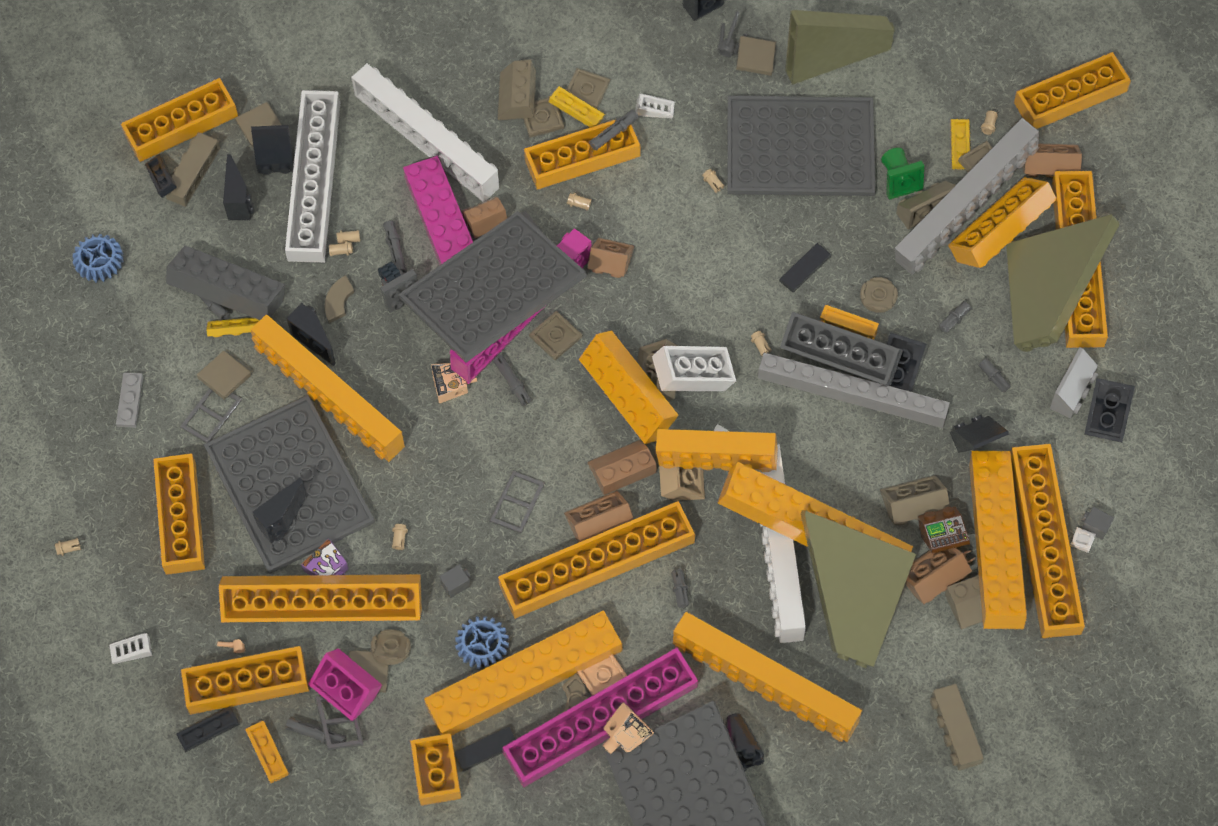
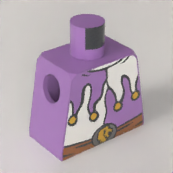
M329 539L301 564L303 571L308 575H346L345 572L348 570L347 562Z

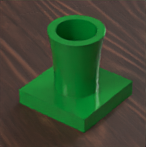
M893 148L884 153L881 163L888 170L886 194L889 200L924 189V164L922 161L909 164L905 151L902 148Z

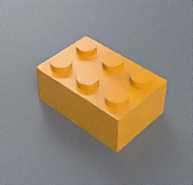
M451 733L410 740L421 806L461 799Z

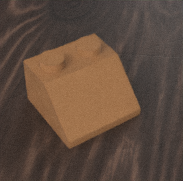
M493 197L461 211L463 219L474 238L486 234L507 219L505 208L498 197Z
M598 238L591 247L587 269H591L594 273L598 274L603 272L609 273L612 277L616 278L624 277L628 270L634 246Z

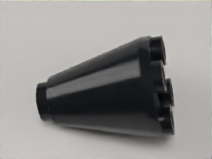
M739 713L727 716L725 726L744 771L747 768L762 765L764 763V752L746 720Z

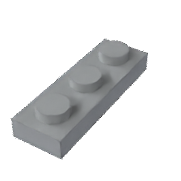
M123 373L116 420L117 427L136 428L143 382L142 373Z

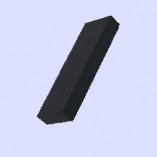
M160 154L145 163L153 184L162 198L177 188Z
M816 243L780 278L779 282L794 293L831 257V253Z
M229 706L176 733L184 751L187 752L240 725L232 707Z
M506 727L454 753L464 772L502 754L503 747L516 739L510 727Z

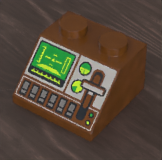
M945 507L942 510L929 511L918 516L921 538L932 553L970 544L962 516L956 507Z

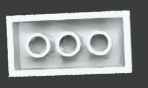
M663 346L652 356L661 391H725L736 382L727 347Z

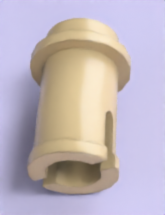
M994 111L986 113L985 121L981 125L982 132L986 135H991L995 132V122L998 114Z
M709 169L704 172L703 180L708 182L714 192L717 193L721 191L720 187L723 189L725 185L715 175L716 172Z
M570 193L567 204L570 207L576 206L588 211L592 199L578 196L576 193Z
M341 230L337 233L338 244L345 243V241L360 242L359 230L342 232Z
M345 241V243L329 244L330 256L350 255V253H353L352 242Z
M757 331L751 335V342L755 343L761 356L764 353L769 354L772 349L764 338L765 334Z
M395 524V527L392 529L394 532L392 548L404 550L405 534L408 533L406 525Z
M78 538L65 542L58 541L55 544L57 555L61 554L64 556V553L81 550Z

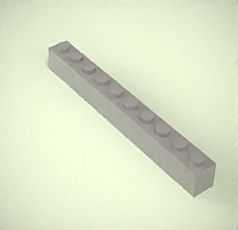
M768 353L763 354L759 367L758 379L940 428L944 426L950 404L947 401Z

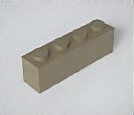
M198 132L197 136L191 140L188 151L182 155L179 166L173 170L172 178L177 188L166 195L167 200L185 207L187 206L220 150L217 139Z
M953 684L933 690L930 704L932 709H936L938 713L936 717L939 728H943L945 732L943 739L946 747L950 746L952 752L950 758L953 766L957 765L958 771L982 764L984 757L957 685Z

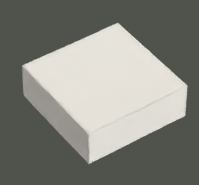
M1077 527L1070 546L1089 553L1096 534Z

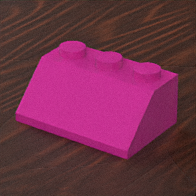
M339 648L325 653L308 683L310 687L351 721H354L370 705L382 687L380 682Z

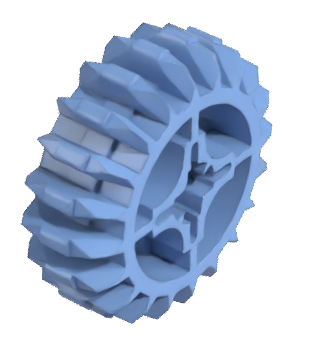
M92 234V238L88 239L85 237V242L79 241L80 247H75L76 253H73V264L82 278L86 277L88 281L93 278L95 282L98 281V278H101L104 282V277L108 276L111 279V273L117 275V269H121V263L124 260L123 251L120 244L114 238L110 239L108 235L103 238L102 234L95 237ZM107 249L112 252L111 257H108L106 253ZM85 258H88L89 266L84 264Z
M477 616L476 622L469 619V625L463 624V630H458L459 637L455 638L456 643H458L455 646L456 650L459 651L458 656L460 658L463 657L464 663L469 662L471 668L475 663H477L479 670L481 669V664H485V668L489 667L488 663L493 665L496 663V659L498 661L503 660L501 655L507 654L506 648H509V643L506 641L509 640V636L505 634L506 629L501 628L500 622L495 624L494 618L487 621V617L484 616L483 620L480 621ZM480 630H489L490 632L483 633ZM473 633L474 640L470 642V645L466 646L468 637ZM479 638H480V640H482L483 642H485L486 648H485L484 644L482 645L481 642L479 643ZM498 639L497 647L491 652L490 645L494 643V640ZM482 652L484 653V655H476L473 653Z

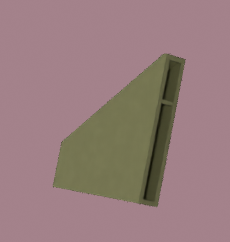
M792 10L790 12L785 68L792 85L891 50L893 33L895 32L892 22H889L886 16Z
M1112 214L1014 241L1006 245L1014 345L1021 351L1028 352L1033 350V348L1048 347L1050 344L1058 342L1119 227V221Z
M802 510L801 518L832 651L838 653L837 657L848 661L849 658L856 660L855 664L863 668H867V665L874 667L916 554Z

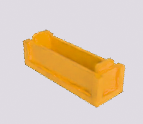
M825 305L820 316L821 321L873 340L878 331L879 323Z

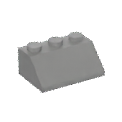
M1079 347L1054 394L1050 409L1070 419L1073 413L1078 414L1082 406L1079 403L1081 398L1086 399L1090 391L1087 388L1089 383L1094 384L1098 373H1096L1098 365L1083 348Z

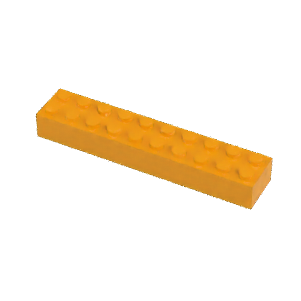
M1055 171L1052 179V191L1057 199L1053 203L1056 230L1096 219L1092 171ZM1101 261L1064 328L1066 348L1105 346L1108 335Z
M267 314L250 329L251 339L255 343L254 348L256 351L268 356L267 359L272 365L275 366L277 364L286 377H292L295 385L300 389L304 388L308 391V396L314 401L317 399L326 412H332L338 423L347 425L348 431L354 436L358 435L361 438V442L367 448L371 446L378 458L390 462L405 447L401 430Z
M1051 444L1012 447L1013 481L1041 637L1081 635L1085 625Z
M971 451L969 469L983 629H1024L1027 613L1011 451Z
M738 461L728 472L718 500V504L807 547L808 544L801 518L802 510L819 515L911 552L913 546Z
M679 501L498 576L499 586L514 619L691 545L695 543V533Z
M420 574L222 576L219 583L221 622L420 620L422 613Z
M603 610L424 698L425 705L440 735L451 733L452 736L575 675L582 669L585 670L609 658L610 655L622 652V643Z
M688 612L684 613L674 629L673 644L680 652L685 653L686 651L690 653L696 661L701 663L704 661L709 664L712 670L727 674V678L731 681L743 683L747 690L759 692L765 700L769 702L775 701L781 709L787 712L791 710L802 721L807 722L808 720L814 723L818 730L830 732L834 739L840 742L843 740L848 742L859 724L862 713L861 709Z

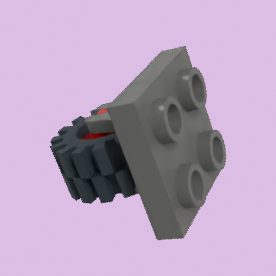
M390 261L378 268L382 282L380 289L389 313L405 305L400 299L399 294L418 281L413 269L403 273Z

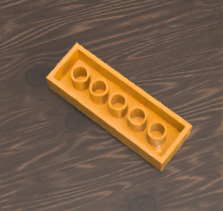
M1112 52L1017 91L1014 104L1023 119L1038 129L1127 92L1131 80Z
M218 78L121 123V126L137 159L141 162L197 136L198 132L202 134L238 117L235 103L221 79Z
M615 120L525 148V162L536 189L548 187L640 157V144L632 125L630 124L627 130L618 133L597 151L590 146L589 141L615 123Z
M1026 177L1020 180L948 244L956 261L977 268L985 266L993 256L999 254L1003 247L1011 243L1013 238L1023 232L1032 221H1035L1042 212L1050 208L1051 204L1057 200L1049 183Z
M613 331L595 335L579 358V361L643 443L648 444L657 441V430L669 429L679 415Z
M658 429L656 454L659 466L667 469L674 467L693 469V467L704 470L721 468L722 470L730 471L738 461L754 470L771 472L772 470H777L778 445L776 433Z
M193 454L155 458L153 460L161 560L164 572L168 575L204 570L205 562L197 470Z
M301 646L181 669L185 702L190 715L309 691Z

